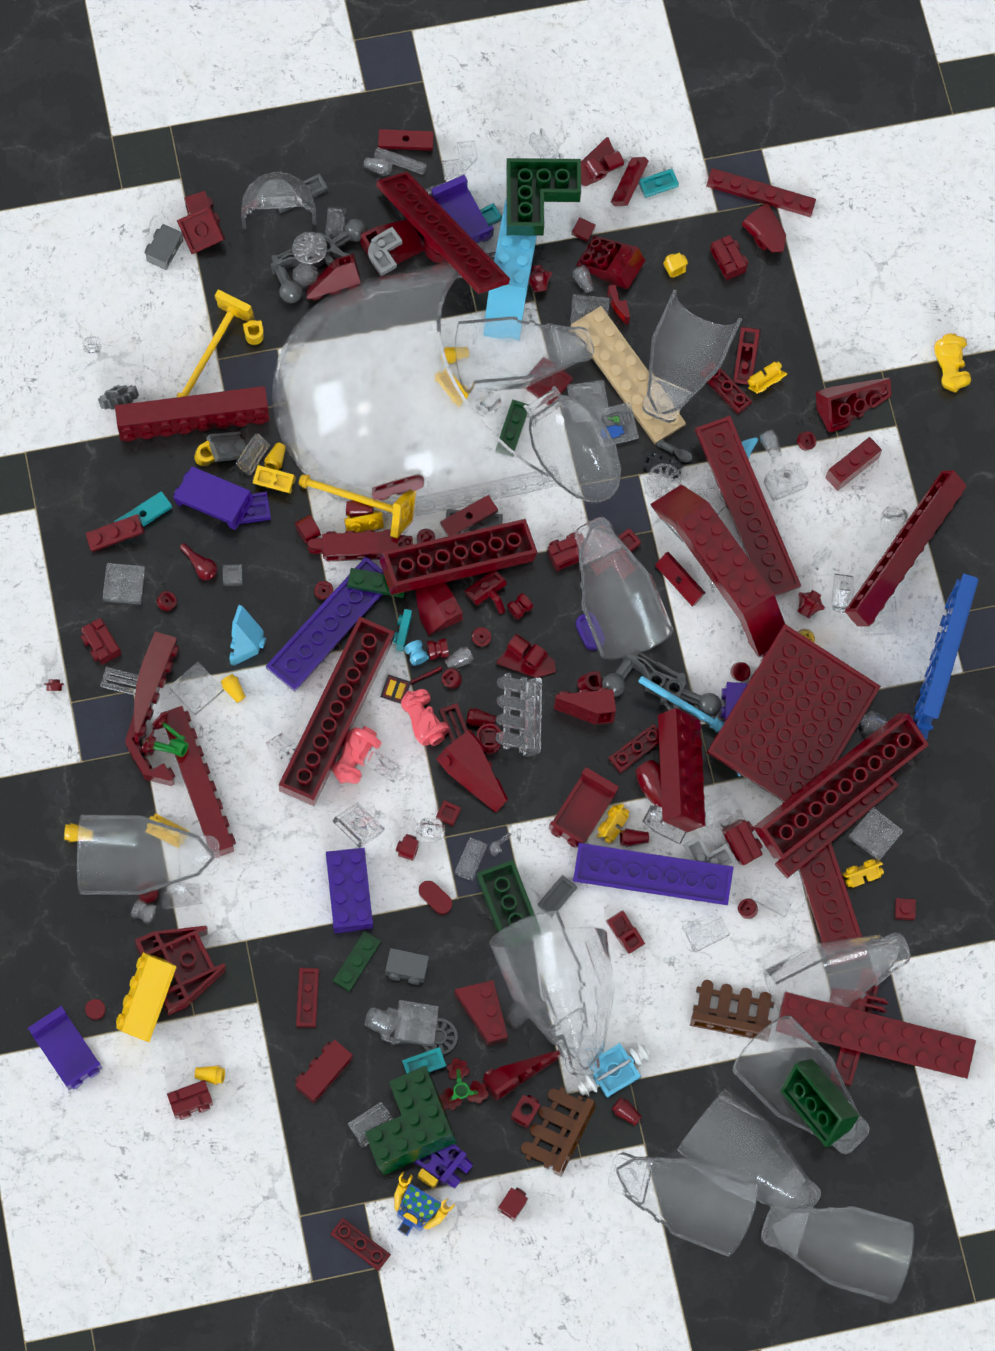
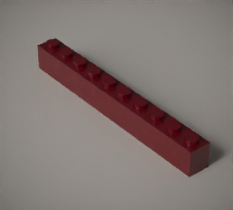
M954 470L941 471L844 612L856 626L870 627L874 623L876 616L885 607V603L894 594L899 583L904 580L905 574L914 565V561L924 551V547L933 538L935 531L943 523L948 512L953 509L957 499L962 496L967 485Z

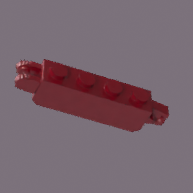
M391 529L383 530V532L366 530L356 533V531H346L345 533L329 531L326 534H322V538L310 539L307 549L313 555L323 554V559L327 562L363 560L365 557L370 560H380L384 551L413 545V538L406 535H400L398 538L390 536Z

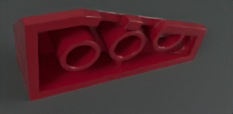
M560 1050L505 1065L496 1070L492 1068L484 1074L482 1083L486 1084V1089L494 1100L498 1101L559 1059L562 1053Z

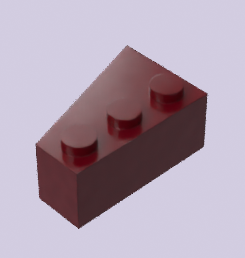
M491 980L455 989L454 995L462 1004L465 1012L473 1021L487 1046L507 1042L508 1035L494 981Z

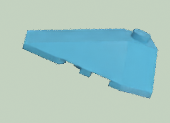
M239 605L232 624L231 636L233 638L230 648L234 649V653H230L229 660L230 665L233 666L257 655L260 648H264L266 642L263 629L245 608Z

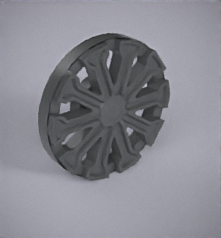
M436 1018L428 1021L423 1026L420 1039L426 1051L433 1050L439 1045L442 1054L446 1055L456 1046L458 1034L455 1026L450 1021ZM439 1022L443 1024L441 1028L438 1026ZM431 1024H434L435 1030L430 1027ZM449 1025L450 1029L445 1031L446 1026ZM428 1030L431 1034H425L424 1032ZM450 1033H454V1036H447V1035L450 1034ZM424 1038L431 1039L427 1042H424ZM446 1040L453 1041V1044L450 1045ZM434 1043L432 1049H429L428 1046ZM443 1044L448 1048L446 1051L443 1049Z

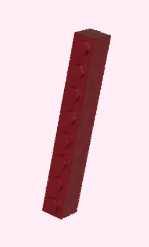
M183 706L165 711L169 713L167 724L177 733L186 737L185 742L188 743L185 755L183 757L175 755L210 855L214 859L234 852L233 845L236 844L233 833H228L227 827L230 825L227 816H222L220 810L223 809L220 798L216 799L214 792L217 789L214 781H209L208 774L211 773L208 764H203L201 759L204 753L201 745H196L195 739H198L196 731L189 726L188 722H191L188 710L184 711ZM165 728L169 741L177 738Z

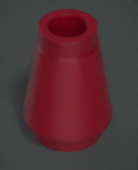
M351 500L346 503V516H350V518L369 515L374 512V507Z
M469 708L466 723L470 724V726H482L488 723L495 724L496 716L477 708Z
M628 828L620 831L621 846L627 848L649 843V832Z
M620 1097L611 1108L615 1115L633 1125H636L642 1117L627 1098L623 1099Z

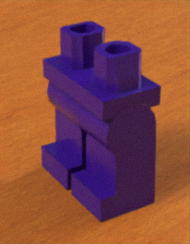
M455 1144L439 1150L435 1154H430L412 1162L438 1179L442 1185L446 1183L454 1189L462 1180L454 1174L455 1170L459 1168L467 1174L473 1166L470 1160L466 1158L467 1154Z

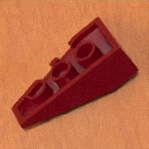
M883 378L816 391L817 410L828 432L846 428L855 418L862 417L871 407L875 408L891 397V379Z
M445 582L415 589L420 621L428 636L463 620V612Z
M468 730L447 746L436 760L450 776L496 813L508 801V798L499 779L495 778L491 762L486 759L483 752L485 750L483 744L471 730Z

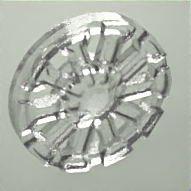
M304 232L294 239L292 244L293 254L302 263H316L325 257L327 243L324 237L318 233Z
M662 463L654 466L649 471L646 483L651 494L660 498L663 496V489H665L667 494L670 492L668 487L671 489L676 488L671 483H678L679 486L682 484V478L677 468L670 464ZM666 466L665 474L662 470V467ZM672 468L674 472L668 475L669 470ZM655 469H658L660 475H658L657 473H655L654 470H655ZM653 475L657 479H650V476ZM678 475V479H671L673 476ZM650 483H657L654 487L650 486ZM660 487L659 492L656 494L654 491Z

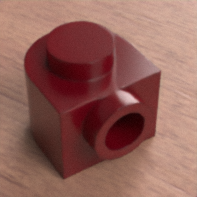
M600 671L589 672L581 676L577 683L579 690L597 691V689L603 688Z
M406 834L402 841L399 840L396 847V852H399L398 857L414 861L420 845L415 836Z

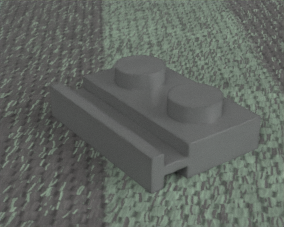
M241 432L209 434L206 439L210 442L209 447L215 462L247 459L250 454L244 440L240 437Z

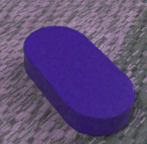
M588 614L580 615L576 620V629L585 647L592 651L600 649L603 644V636L595 620Z

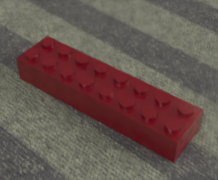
M265 386L115 405L120 441L124 440L127 442L133 441L136 438L151 439L159 435L167 437L175 433L188 434L191 431L198 430L206 432L213 428L243 427L251 423L259 425L269 421Z
M521 519L384 551L379 562L390 594L394 595L533 562L538 552L526 519Z

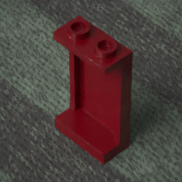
M585 767L579 781L554 820L549 824L551 834L557 838L563 837L574 848H577L579 843H586L616 796L619 786Z

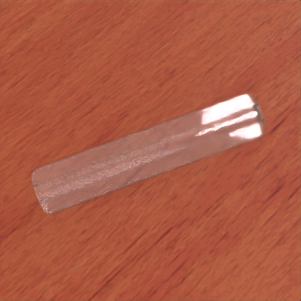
M379 147L375 150V158L420 174H424L426 171L425 163Z

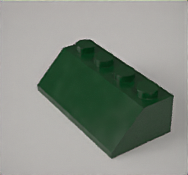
M813 1059L796 1062L780 1089V1092L826 1148L852 1130L860 1116Z

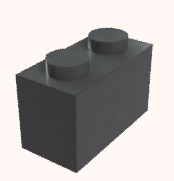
M162 224L160 229H156L152 243H149L145 249L147 262L167 270L183 242L182 232L165 224Z
M390 948L385 975L389 976V979L400 981V978L406 979L409 983L415 985L424 983L429 956Z

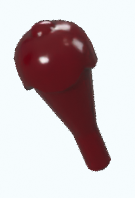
M185 543L180 545V549L189 557L199 578L210 580L216 575L217 565L212 559H206L195 553Z

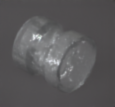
M138 899L132 909L131 917L135 919L140 918L144 923L150 924L155 916L157 907L152 904L147 905L145 901Z

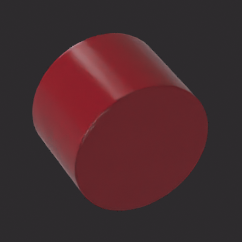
M311 515L295 522L296 529L305 543H308L312 538L315 539L321 536L320 530Z

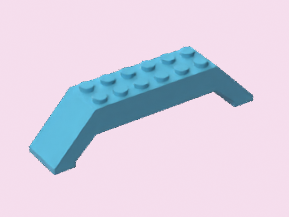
M506 199L494 262L507 274L510 282L508 285L489 291L483 335L519 340L537 236L506 235Z

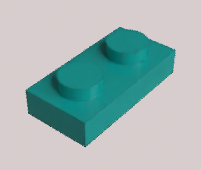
M672 168L642 178L638 183L644 198L679 187V182Z
M404 609L403 615H399L397 626H400L399 633L395 632L393 640L397 651L404 652L412 610Z
M440 1047L402 1060L406 1073L425 1065L430 1072L447 1067Z

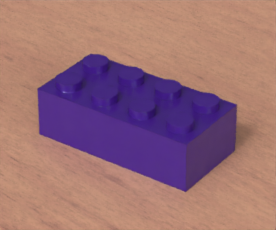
M365 847L327 851L326 862L334 933L373 929Z

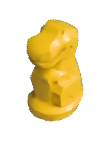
M955 333L943 335V338L935 342L934 353L943 372L942 386L949 391L957 392L960 388L966 387L971 383L969 372H959V368L962 369L965 366L962 358L963 349L967 346V339L957 336Z

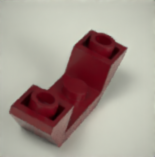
M133 716L125 744L144 779L168 786L175 785L173 778L176 776L171 767L167 768L163 763L152 769L147 758L143 759L141 755L143 753L142 748L134 740ZM145 733L144 737H143V736L140 737V740L143 739V738H145V737L147 736L146 733Z

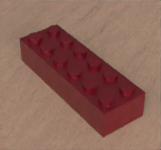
M674 708L658 715L662 820L685 832H690L706 826L700 719Z

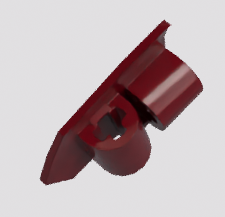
M606 137L581 161V185L588 186L606 177L608 172L624 166L622 155L619 151H614L609 137Z
M764 204L751 213L742 222V226L755 237L754 241L760 249L766 250L768 248L771 252H784L786 233L770 206Z
M518 634L513 636L506 651L496 661L498 665L534 678L556 673L555 660L549 657L543 648L536 644L532 645Z

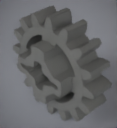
M116 385L106 390L104 395L98 398L101 409L106 410L110 408L112 410L115 409V405L132 403L134 399H137L139 393L136 386Z

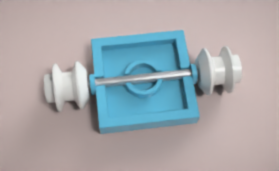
M621 1043L587 1062L586 1066L594 1078L586 1075L585 1081L578 1080L577 1088L581 1095L589 1097V1092L592 1090L597 1092V1085H599L606 1098H609L640 1079L641 1075L633 1063L635 1062L641 1066V1060L646 1059L649 1061L648 1056L651 1054L648 1048L638 1043V1049L630 1048V1056H628Z

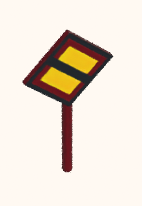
M437 667L411 681L388 674L380 697L401 704L411 684L442 670V667Z

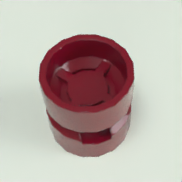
M494 724L482 725L477 731V738L483 744L485 749L483 752L485 755L495 754L501 747V730Z

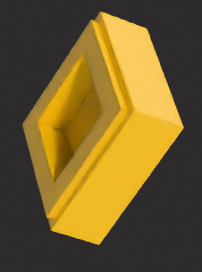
M423 1168L418 1173V1179L432 1189L438 1184V1179Z

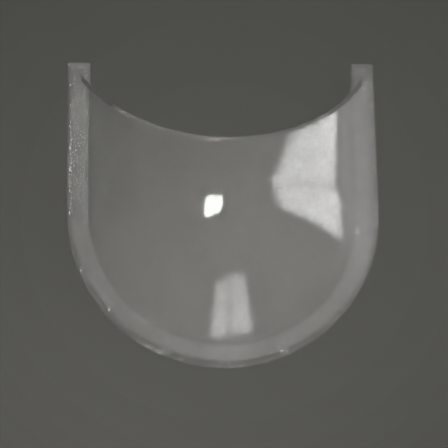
M496 252L486 253L494 261ZM448 262L361 280V283L353 289H340L339 293L328 295L312 307L293 328L285 341L278 357L273 378L272 399L274 417L280 438L286 446L288 454L304 475H310V479L373 499V487L420 474L424 477V487L416 491L414 516L469 506L487 495L492 500L561 485L556 467L539 469L509 448L480 419L458 387L449 368L441 338V313L446 294L455 279L462 278ZM328 493V495L339 501L341 500L345 503L351 501L350 499ZM390 495L389 498L381 500V502L394 505V502L401 495ZM374 507V512L377 510V512L381 511L382 514H391L393 516L391 512Z

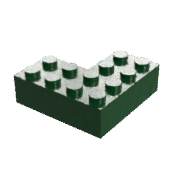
M506 159V235L543 236L544 202H580L581 159Z
M426 1065L389 1081L402 1116L365 1132L376 1164L383 1175L457 1143L435 1082Z

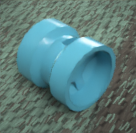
M421 640L410 642L404 647L406 654L410 655L412 666L422 664L429 659L428 653L422 649L423 643Z

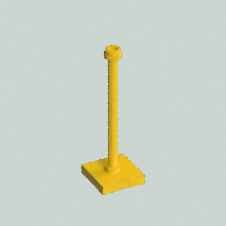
M218 289L215 294L218 307L227 313L182 393L178 392L177 397L189 396L233 316L246 322L254 319L251 305Z
M307 474L301 475L299 479V485L302 488L306 489L309 486L393 513L390 534L392 537L398 538L413 522L416 491L411 489L402 494L394 502V505L312 480L310 475Z

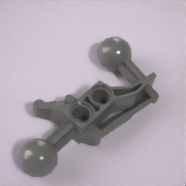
M351 219L347 222L345 231L333 239L319 232L316 233L315 237L294 246L290 250L277 256L272 255L273 263H271V270L273 275H277L281 283L279 294L283 301L290 304L296 303L300 300L303 292L301 285L297 281L290 279L287 269L292 267L304 268L311 273L325 263L329 266L335 259L350 255L342 252L339 247L350 240L355 242L361 241L360 235L368 231L366 223L361 219Z
M635 649L632 654L626 652L623 663L617 671L606 675L602 680L603 688L613 689L614 697L619 696L625 690L624 679L631 669L634 668L650 681H658L660 687L680 699L698 706L700 711L710 717L717 715L722 706L720 698L714 693L699 695L684 689L686 684L684 673H677L662 663L656 662L642 654L639 649ZM647 661L671 676L656 671ZM645 688L646 692L660 697V704L665 705L668 711L674 708L679 709V706L670 702V706L667 702L669 700L649 688ZM675 688L678 690V692L673 693L669 689Z

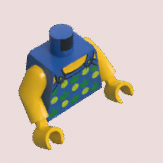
M402 1172L394 1194V1209L397 1211V1217L403 1220L397 1230L408 1236L413 1227L422 1231L423 1229L428 1230L439 1225L448 1212L455 1208V1203L448 1207L446 1202L449 1198H446L442 1203L414 1185L409 1184L413 1176L410 1175L409 1180H405L403 1178L404 1172Z

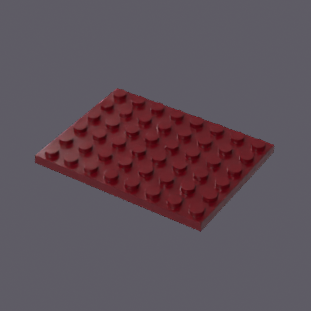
M784 624L706 753L782 802H785L838 760L881 686Z

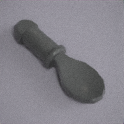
M663 439L656 443L659 448L671 454L675 453L681 462L687 463L692 460L691 453L678 449L675 445L673 446Z

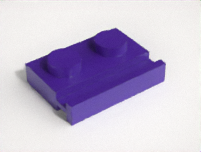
M267 492L253 493L254 500L240 524L271 520Z

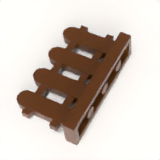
M704 980L701 987L697 986L696 993H700L698 1005L693 1006L690 1026L765 1042L768 1041L772 1022L768 1020L769 1010L774 1008L775 1002L771 1001L770 993L762 992L759 999L752 997V991L749 988H743L740 991V995L732 993L733 988L730 984H723L720 991L713 989V983L710 980ZM711 996L719 997L717 1009L710 1008ZM731 1000L738 1001L736 1013L729 1012ZM750 1004L758 1005L756 1017L748 1016Z
M562 1087L559 1090L553 1088L548 1091V1098L553 1103L550 1108L543 1106L539 1109V1115L544 1121L542 1125L533 1124L530 1127V1133L535 1137L533 1143L524 1142L521 1145V1150L526 1155L525 1159L530 1161L531 1158H534L544 1163L543 1167L548 1170L550 1166L553 1167L554 1174L562 1177L596 1108L594 1100L587 1098L586 1102H583L584 1097L580 1095L578 1098L565 1093L566 1090ZM558 1104L571 1110L569 1116L556 1111ZM576 1113L579 1114L577 1120L574 1119ZM549 1122L562 1128L560 1134L547 1129ZM570 1131L568 1138L565 1137L567 1132ZM540 1140L553 1145L551 1152L538 1146ZM562 1149L559 1156L556 1155L558 1150Z

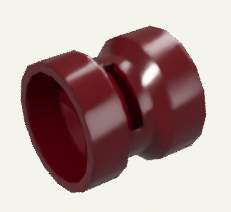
M521 593L515 601L507 604V608L516 619H520L523 617V613L533 609V604L525 594Z
M446 638L440 639L438 642L427 641L430 660H434L439 656L442 658L449 657Z

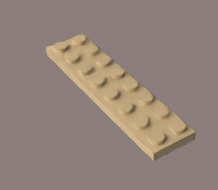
M602 306L571 324L570 328L655 445L659 440L667 438L686 425V422Z

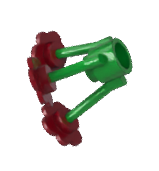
M168 712L161 713L153 722L152 733L149 737L145 738V743L142 745L144 756H152L155 750L172 753L183 757L187 752L188 743L185 742L186 737L177 733L167 724ZM164 727L177 738L171 739L169 745L157 742L154 730Z
M454 1058L452 1064L447 1065L449 1078H457V1084L454 1087V1091L451 1088H445L444 1092L440 1094L445 1109L455 1110L456 1106L461 1105V1099L467 1096L470 1102L476 1101L477 1103H482L483 1099L488 1098L489 1093L486 1090V1084H480L479 1081L474 1080L471 1086H469L467 1083L462 1082L463 1076H467L470 1073L465 1060L461 1061L459 1058Z

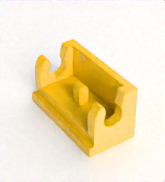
M258 465L253 484L291 493L292 485L295 483L296 478L293 474Z

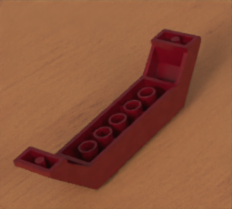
M682 484L652 502L650 505L658 517L677 531L742 624L748 643L756 655L760 657L766 653L781 627L785 624L774 593L710 503Z

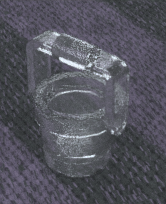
M371 1008L366 1015L365 1025L380 1033L381 1039L399 1044L403 1042V1038L406 1035L408 1015L393 1008H388L387 1011ZM397 1016H400L402 1020L398 1030V1038L395 1039L390 1037L395 1028Z

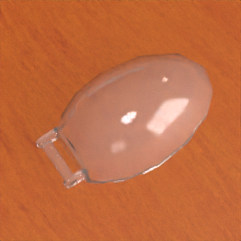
M555 386L552 387L551 391L530 405L523 406L530 417L529 433L532 448L541 466L555 483L577 499L592 503L610 500L619 488L621 465L616 445L601 419L582 402L570 396H562ZM555 396L558 398V400L534 415L532 413Z

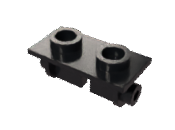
M652 453L651 456H646L650 458L649 461H645L643 467L647 471L659 474L662 467L665 468L663 476L673 479L680 478L681 472L678 469L683 468L680 465V461L670 458L668 462L662 460L663 456Z

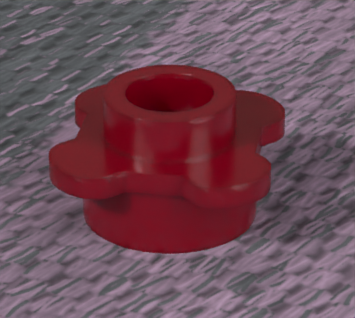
M48 679V683H44V685H46V691H62L64 683H60V679Z

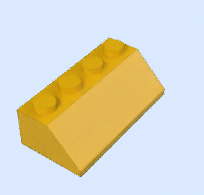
M143 953L142 957H139L137 961L136 974L130 980L131 988L128 995L124 997V1007L122 1013L117 1017L116 1028L123 1033L150 1042L176 966L165 959Z

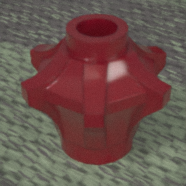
M542 265L531 267L529 284L533 289V293L546 291L549 278L552 276V272L546 271L542 268Z
M813 589L807 593L799 592V608L797 612L810 619L816 612L825 609L820 599L822 595Z

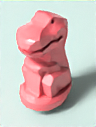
M425 689L413 692L407 691L401 701V707L411 718L416 740L424 746L440 744L445 739L444 736L449 732L450 727L448 723L439 721L434 715L432 707L424 708V705L428 704L431 700L430 693Z
M366 726L362 729L355 727L348 732L342 755L332 767L335 777L341 784H358L361 781L362 773L355 766L357 764L364 766L366 764L365 760L372 750L379 749L382 744L376 737L377 733Z

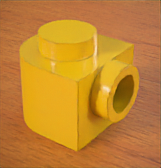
M679 252L675 255L670 254L665 258L663 265L670 277H676L686 272L688 262L684 254L681 255Z
M250 320L247 323H243L246 341L252 345L260 344L264 338L262 321Z
M209 441L201 444L195 452L194 459L200 466H208L215 462L209 447Z

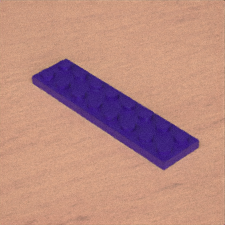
M367 557L355 568L384 574L383 570ZM348 575L266 665V669L296 692L354 628L359 616L363 618L383 594L347 588Z
M579 843L573 882L728 905L734 867Z

